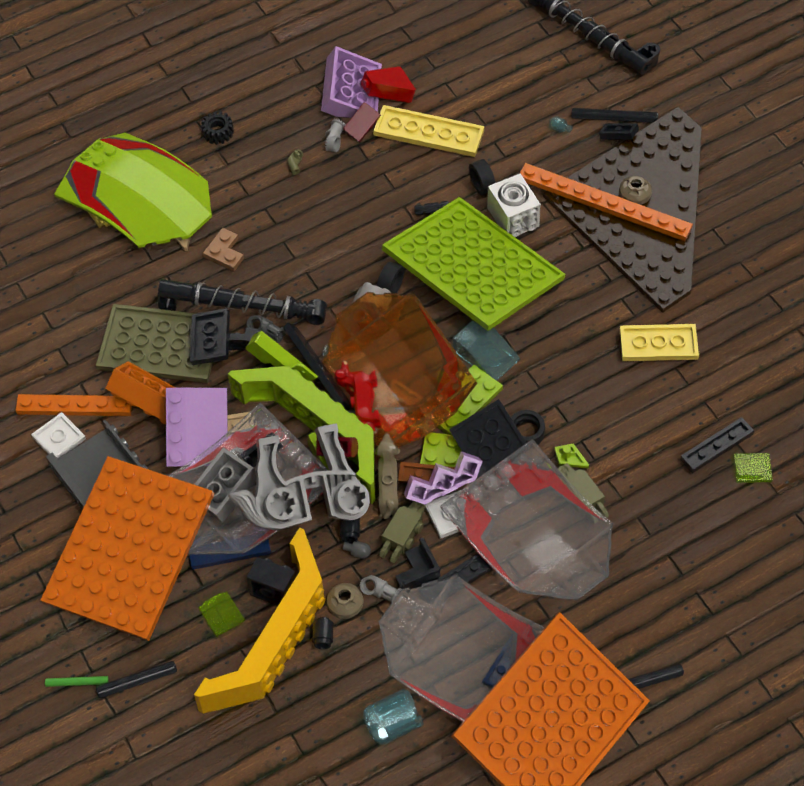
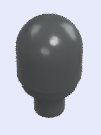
M354 541L353 544L344 542L343 550L350 551L354 557L364 559L371 553V548L367 543Z

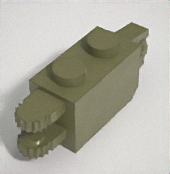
M568 463L557 468V473L563 483L593 512L597 510L602 518L609 516L604 507L605 496L585 470L578 469L575 471ZM573 505L574 509L580 512L583 517L587 516L592 524L599 522L598 518Z
M413 501L408 508L405 506L398 508L382 534L383 547L379 553L380 557L384 558L391 549L394 553H392L390 561L395 563L401 554L404 555L407 549H411L414 543L413 538L416 533L420 534L423 529L422 516L426 504Z

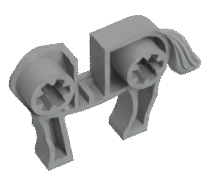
M337 423L315 429L329 471L311 472L284 481L276 465V451L280 441L279 436L261 438L256 441L258 459L255 470V496L249 490L244 489L230 492L228 495L229 499L255 525L270 530H282L312 520L306 489L322 486L329 518L352 521L362 517L369 507V492L355 477L356 474L349 467L345 459L344 451L338 440Z

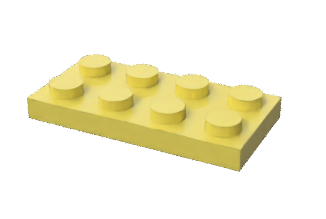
M696 324L620 326L622 361L698 360L699 358Z

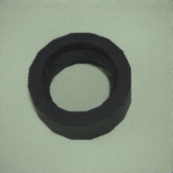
M484 159L469 164V175L475 189L480 195L488 193V186L496 183L489 164Z
M388 262L380 273L377 286L382 289H388L391 292L390 297L392 299L401 287L404 278V267Z
M521 410L511 417L515 425L527 421L532 422L538 427V432L535 435L523 436L529 448L539 445L545 435V422L542 416L531 410Z

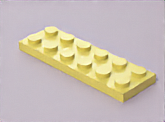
M383 105L380 112L381 116L377 120L373 131L374 136L475 157L484 133V126Z

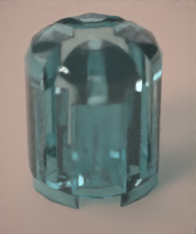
M405 688L364 709L363 718L365 725L373 740L380 745L390 743L424 726L421 715L417 716L418 712L414 705L415 702L409 691L405 690Z

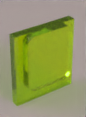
M769 453L734 454L737 483L773 481Z
M227 591L217 594L198 607L216 637L245 621Z

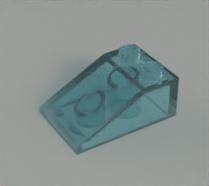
M474 320L453 337V351L472 366L476 365L496 381L520 360V357L494 327L487 331Z

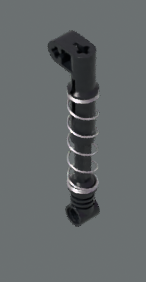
M528 0L529 4L542 7L551 17L560 16L563 18L562 24L566 21L575 26L574 32L579 29L582 31V35L586 37V40L589 39L598 45V49H604L610 53V57L622 61L641 75L647 73L658 63L660 46L655 43H647L638 50H635L629 46L625 39L620 40L617 34L608 32L604 25L596 24L592 17L583 18L580 9L571 10L568 1ZM565 2L569 4V8L564 5ZM575 10L580 11V12H581V16L578 15L577 13H575L574 11H575Z
M160 279L158 288V308L162 310L176 311L178 300L191 302L192 305L197 306L201 303L207 304L208 307L214 305L240 309L243 313L246 312L247 308L258 309L261 316L265 311L276 312L278 318L283 314L284 319L295 318V316L299 318L301 316V319L306 317V320L314 325L324 323L327 303L320 299H313L307 304V301L302 303V300H299L297 302L292 296H287L285 300L276 299L274 293L269 298L259 297L257 291H254L252 295H246L240 288L236 290L224 289L222 285L211 287L201 282L192 284Z

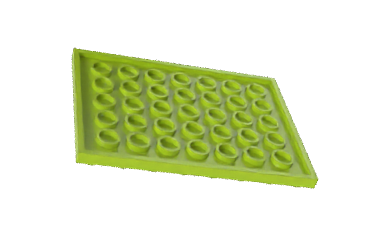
M460 197L382 245V251L487 331L565 279V273Z

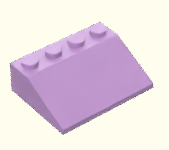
M335 46L326 61L321 111L336 117L352 118L365 102L378 112L379 98L368 96L361 87V80L365 71L381 69L382 64Z
M166 388L167 467H190L228 439L227 388Z

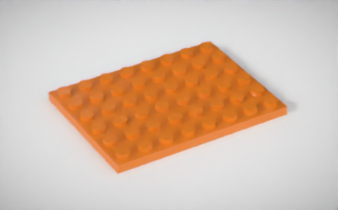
M108 456L40 601L149 641L215 493L212 490Z
M559 612L451 737L501 786H581L650 700Z

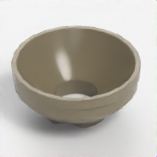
M631 176L624 179L619 187V196L640 205L648 202L652 195L651 184L639 176ZM639 182L641 187L635 188L631 183Z
M338 584L327 595L328 610L337 618L349 619L355 617L363 608V595L360 589L353 584ZM341 592H348L351 595L345 601L341 600L338 596Z

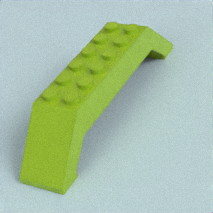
M289 366L234 370L228 373L231 394L244 405L248 402L275 401L314 432L317 427L337 423L338 437H355L358 441V453L355 457L348 458L359 466L356 478L368 490L370 503L373 504L375 502L374 433L368 424H363L354 413L346 411L341 403L333 401L325 391L321 392L312 381H307L299 371L293 370Z

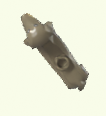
M385 434L377 449L374 450V453L381 456L378 460L380 518L388 519L391 514L394 517L398 510L397 459L394 455H398L400 449L394 445L390 435Z

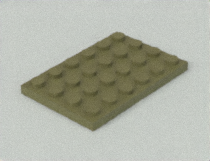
M113 304L96 368L97 370L113 372L116 367L129 361L156 377L208 383L213 362L192 365L190 363L192 314L195 313Z

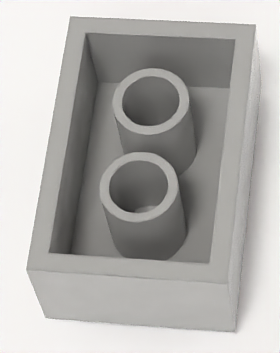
M223 447L194 484L212 490L215 493L207 512L223 523L237 506L229 499V493L244 489L249 490L256 481L255 469Z

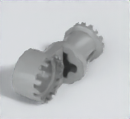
M340 119L332 120L330 129L325 133L327 139L325 141L327 142L325 143L327 145L325 146L326 151L338 152L340 148V135L346 125Z
M372 575L363 578L360 582V589L364 594L374 595L378 598L382 597L390 601L394 606L400 600L399 597H401L403 589H396L388 585L387 581ZM367 580L373 581L375 585L373 590L367 589Z

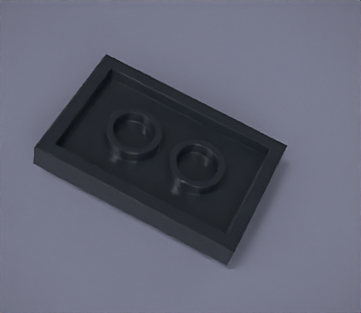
M228 308L192 314L190 363L192 365L228 359L230 311Z

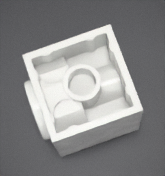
M521 173L488 186L487 209L500 227L514 237L539 227L541 204Z

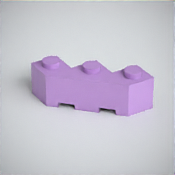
M461 451L454 469L436 463L429 481L410 475L404 495L407 499L425 505L435 498L444 496L467 483L475 481L483 461L479 457Z

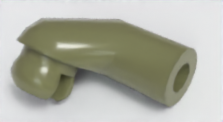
M299 149L295 150L287 160L293 175L300 173L298 164L302 160L303 152Z

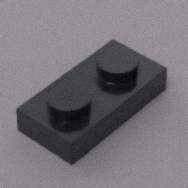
M606 123L599 132L600 139H633L639 130L638 123Z

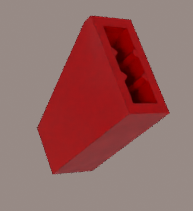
M401 66L365 71L361 80V87L368 96L410 103L416 91V88Z

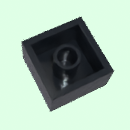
M259 557L256 558L247 575L250 596L276 606L280 604L295 580V571L289 566H280L268 558L262 559Z

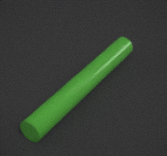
M109 677L46 678L45 686L102 685L109 682Z

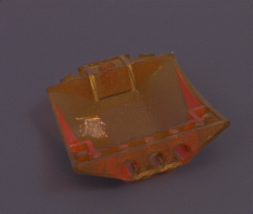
M367 292L336 316L335 330L331 332L328 342L327 356H324L322 363L334 379L335 372L341 368L342 361L348 363L350 372L363 371L370 375L372 371H376L378 388H373L375 399L372 413H374V410H379V417L381 418V428L375 427V431H373L374 440L377 445L380 444L385 434L390 435L397 448L422 439L452 417L477 385L474 377L415 294L398 295L397 293L375 294L374 292ZM340 386L351 403L354 389L348 386Z

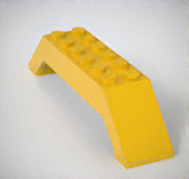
M299 528L289 543L292 562L297 564L298 575L239 670L213 679L204 678L194 694L199 712L204 714L263 699L266 693H270L273 689L274 680L277 675L280 676L282 674L286 660L291 659L295 652L294 647L297 642L303 640L305 629L308 625H312L316 611L323 607L325 598L322 578L304 529Z

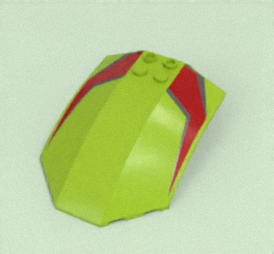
M128 133L97 139L72 161L67 173L54 193L55 197L77 206L110 224L133 241L138 248L145 247L146 244L156 242V244L171 242L170 239L179 237L182 240L188 239L212 217L208 181L173 154Z

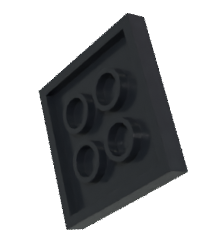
M499 399L449 429L462 452L479 457L483 461L478 473L480 480L509 463L513 458L530 450Z

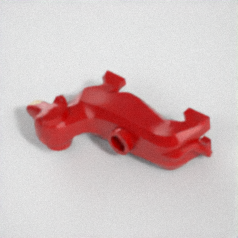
M342 361L341 368L335 372L337 384L341 387L348 386L354 389V396H351V406L355 408L358 420L363 424H368L373 431H375V427L381 428L379 410H374V413H372L375 399L373 388H378L376 371H372L370 375L363 371L350 372L348 363Z

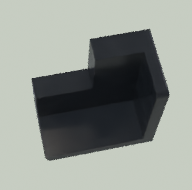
M423 537L419 539V546L405 551V557L412 569L395 576L397 584L403 589L402 593L404 596L440 578V567Z

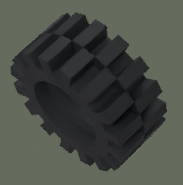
M215 111L213 115L209 113L208 117L204 116V120L201 121L203 137L207 142L210 141L211 144L215 142L216 145H219V142L224 144V140L228 142L230 140L229 137H233V122L227 113L223 115L221 111H219V114ZM215 126H223L220 130L211 129Z

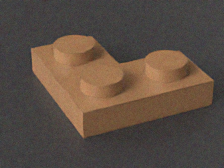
M222 228L203 252V257L231 271H235L244 260L243 254L231 249L238 240V234Z

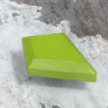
M574 443L554 447L559 466L568 463L571 467L589 468L588 462Z

